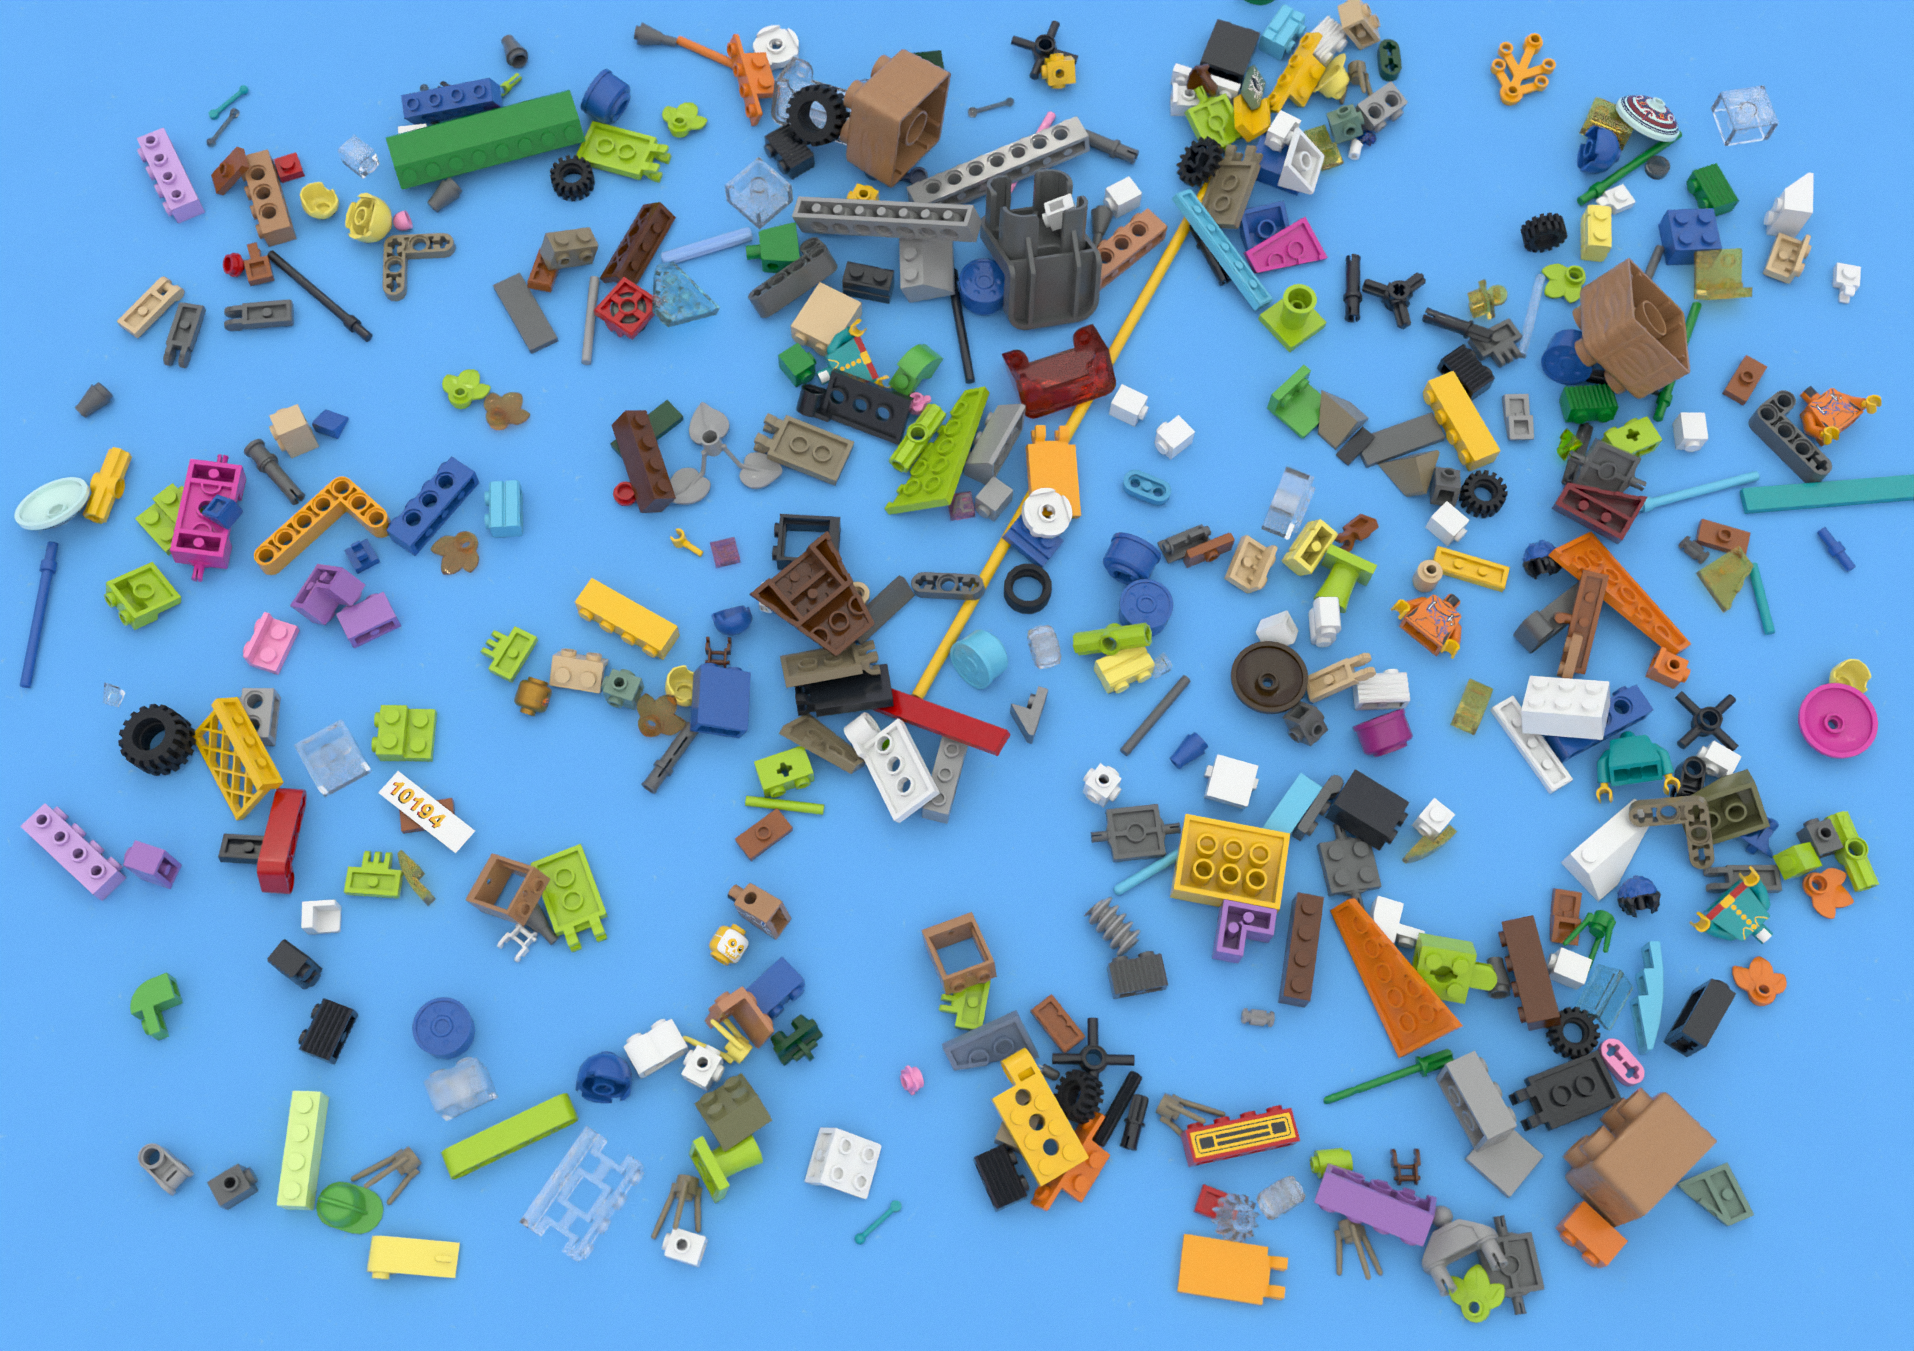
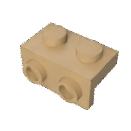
M1779 232L1774 240L1762 274L1790 284L1795 276L1799 277L1805 267L1802 261L1803 258L1806 259L1812 246L1809 245L1811 236L1806 234L1803 240L1800 241Z
M1248 535L1242 536L1224 579L1247 594L1262 589L1267 582L1266 576L1276 560L1275 554L1278 547L1275 545L1265 547Z
M563 648L552 657L549 685L601 693L605 666L608 665L609 659L602 658V655L599 653L589 652L586 655H580L574 649Z

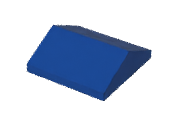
M1284 200L1245 209L1239 228L1240 237L1246 251L1289 226Z

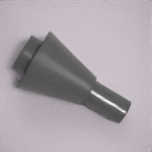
M641 22V26L636 25L634 39L638 40L637 45L665 44L673 47L676 46V37L663 35L662 32Z
M1099 205L1091 209L1092 242L1096 247L1102 241L1114 216V213L1107 206Z
M537 902L526 925L540 933L552 945L559 937L548 926L549 924Z

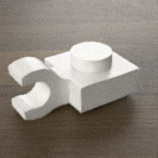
M1624 184L1605 191L1596 200L1597 205L1610 206L1613 215L1632 208L1636 202Z
M1838 262L1834 266L1833 287L1840 288L1839 302L1848 304L1850 296L1854 297L1855 291L1860 287L1861 267Z

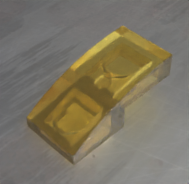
M1325 124L1303 132L1325 156L1321 171L1344 164L1336 142H1331Z
M1469 679L1450 725L1475 735L1493 688Z
M1449 824L1433 842L1424 835L1405 855L1402 861L1407 864L1430 856L1450 841L1457 831Z
M400 850L397 855L405 878L420 899L429 906L436 898L419 882L425 873L407 854Z

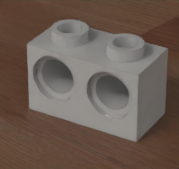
M1392 81L1355 107L1357 112L1361 111L1365 124L1361 125V128L1366 136L1373 131L1375 133L1380 132L1386 127L1387 121L1391 119L1394 122L1404 113L1402 109L1408 102Z
M242 688V695L239 697V700L253 726H260L256 732L263 745L275 746L281 702L280 695L274 688ZM263 701L260 707L253 709L255 703Z

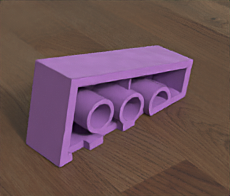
M1327 1164L1314 1203L1319 1204V1207L1327 1212L1334 1213L1336 1211L1346 1215V1218L1354 1223L1361 1224L1363 1222L1373 1226V1229L1381 1234L1388 1235L1390 1233L1400 1237V1240L1408 1245L1416 1246L1417 1244L1423 1247L1435 1216L1437 1197L1427 1194L1426 1199H1422L1414 1195L1415 1191L1403 1187L1402 1190L1397 1191L1392 1189L1386 1181L1372 1179L1368 1182L1365 1181L1363 1174Z

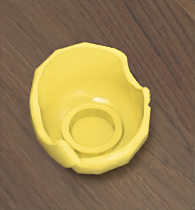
M322 182L309 183L300 192L302 208L309 216L316 219H327L337 212L339 206L338 197L334 189L328 190Z
M1847 659L1837 664L1831 670L1829 683L1846 684L1865 693L1868 690L1866 685L1869 679H1871V673L1866 664L1860 660Z
M686 665L672 668L665 682L666 696L673 703L683 707H688L692 704L694 672L688 670Z

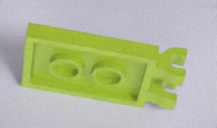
M592 121L584 137L585 142L581 143L576 153L579 160L581 157L585 158V161H588L593 168L641 180L642 176L645 175L650 180L660 183L663 174L658 172L660 164L653 163L654 158L662 163L669 164L672 157L671 154L667 153L669 146L658 144L656 137Z
M581 844L530 863L531 866H534L550 878L548 885L542 893V898L556 936L565 935L572 953L582 949L576 933L588 928L592 929L597 943L608 939L601 919L608 917Z

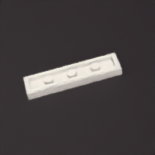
M1511 696L1492 707L1490 711L1548 793L1551 794L1570 783L1573 778L1542 735L1523 733L1522 707L1515 697Z

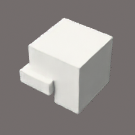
M1217 754L1214 765H1208L1204 773V777L1209 778L1204 798L1245 809L1248 807L1251 792L1257 788L1259 779L1255 777L1258 765Z

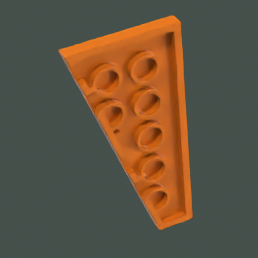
M1591 531L1555 548L1548 555L1579 581L1582 570L1609 575L1603 600L1659 646L1667 648L1666 651L1677 655L1691 645L1688 639Z
M1355 898L1348 899L1330 910L1398 1058L1404 1057L1463 1026Z

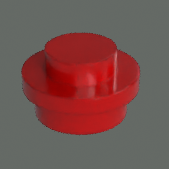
M239 253L227 254L223 259V270L231 277H238L244 271V260Z
M621 482L615 487L613 496L619 505L629 506L636 502L630 482Z

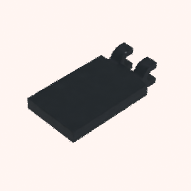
M879 665L881 674L871 675L862 670L863 674L794 686L798 716L816 712V716L820 717L894 706L888 665Z
M1598 1050L1524 1079L1526 1088L1508 1095L1513 1106L1529 1099L1534 1109L1535 1115L1520 1121L1525 1132L1542 1124H1545L1548 1131L1613 1106L1621 1099Z

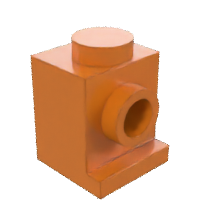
M1661 647L1653 656L1645 677L1675 689L1680 682H1686L1691 669L1686 668L1689 661L1666 651L1667 648Z

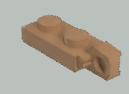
M1573 632L1572 638H1566L1563 651L1568 652L1566 662L1560 661L1557 676L1573 678L1584 636L1581 633Z

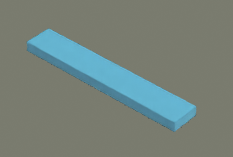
M1187 189L1175 194L1172 201L1252 308L1256 311L1269 305L1273 298L1193 191Z

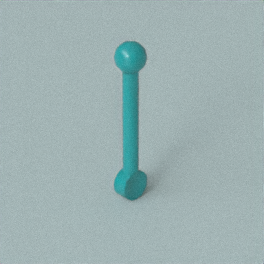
M245 85L240 86L239 91L219 108L210 110L208 113L212 120L218 119L220 112L242 94L248 93V87Z
M897 1200L893 1201L890 1208L863 1233L855 1235V1242L863 1244L866 1237L893 1212L896 1213L901 1210V1203Z

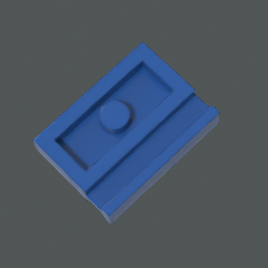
M1022 513L1002 537L1029 561L1040 567L1046 564L1064 541L1059 536L1055 538L1032 536L1030 530L1023 522Z

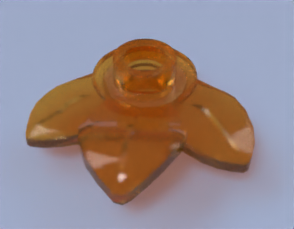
M492 392L484 400V409L487 411L486 422L492 429L503 430L508 424L519 425L530 417L528 411L521 409L523 404L522 394L509 392L501 397Z
M462 531L455 537L444 536L437 540L430 549L433 553L443 556L441 572L444 575L455 574L462 568L471 573L479 563V556L476 552L479 545L478 539L471 532ZM465 542H469V543H470L469 546H467V547H462L463 543H465Z
M647 693L640 697L637 702V711L640 715L638 728L644 736L655 737L660 733L673 735L685 726L686 721L675 715L677 700L674 695H662L656 700ZM648 720L653 721L656 726H650Z

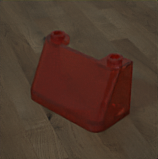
M1094 324L1081 327L1074 333V348L1029 362L1022 350L1017 349L1002 354L1005 368L1018 401L1026 406L1025 416L1032 419L1039 418L1108 395L1115 389L1116 379L1110 352Z

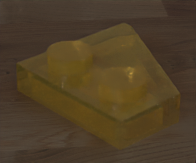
M1737 546L1696 572V574L1724 613L1731 608V603L1736 594L1740 592L1745 578L1753 568V564L1741 547Z

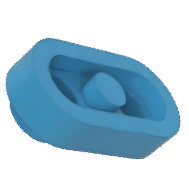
M1131 470L1124 476L1123 489L1128 495L1157 506L1163 505L1169 500L1171 487L1165 480L1140 470ZM1136 483L1139 487H1132L1131 484ZM1159 492L1162 496L1157 497L1154 493Z

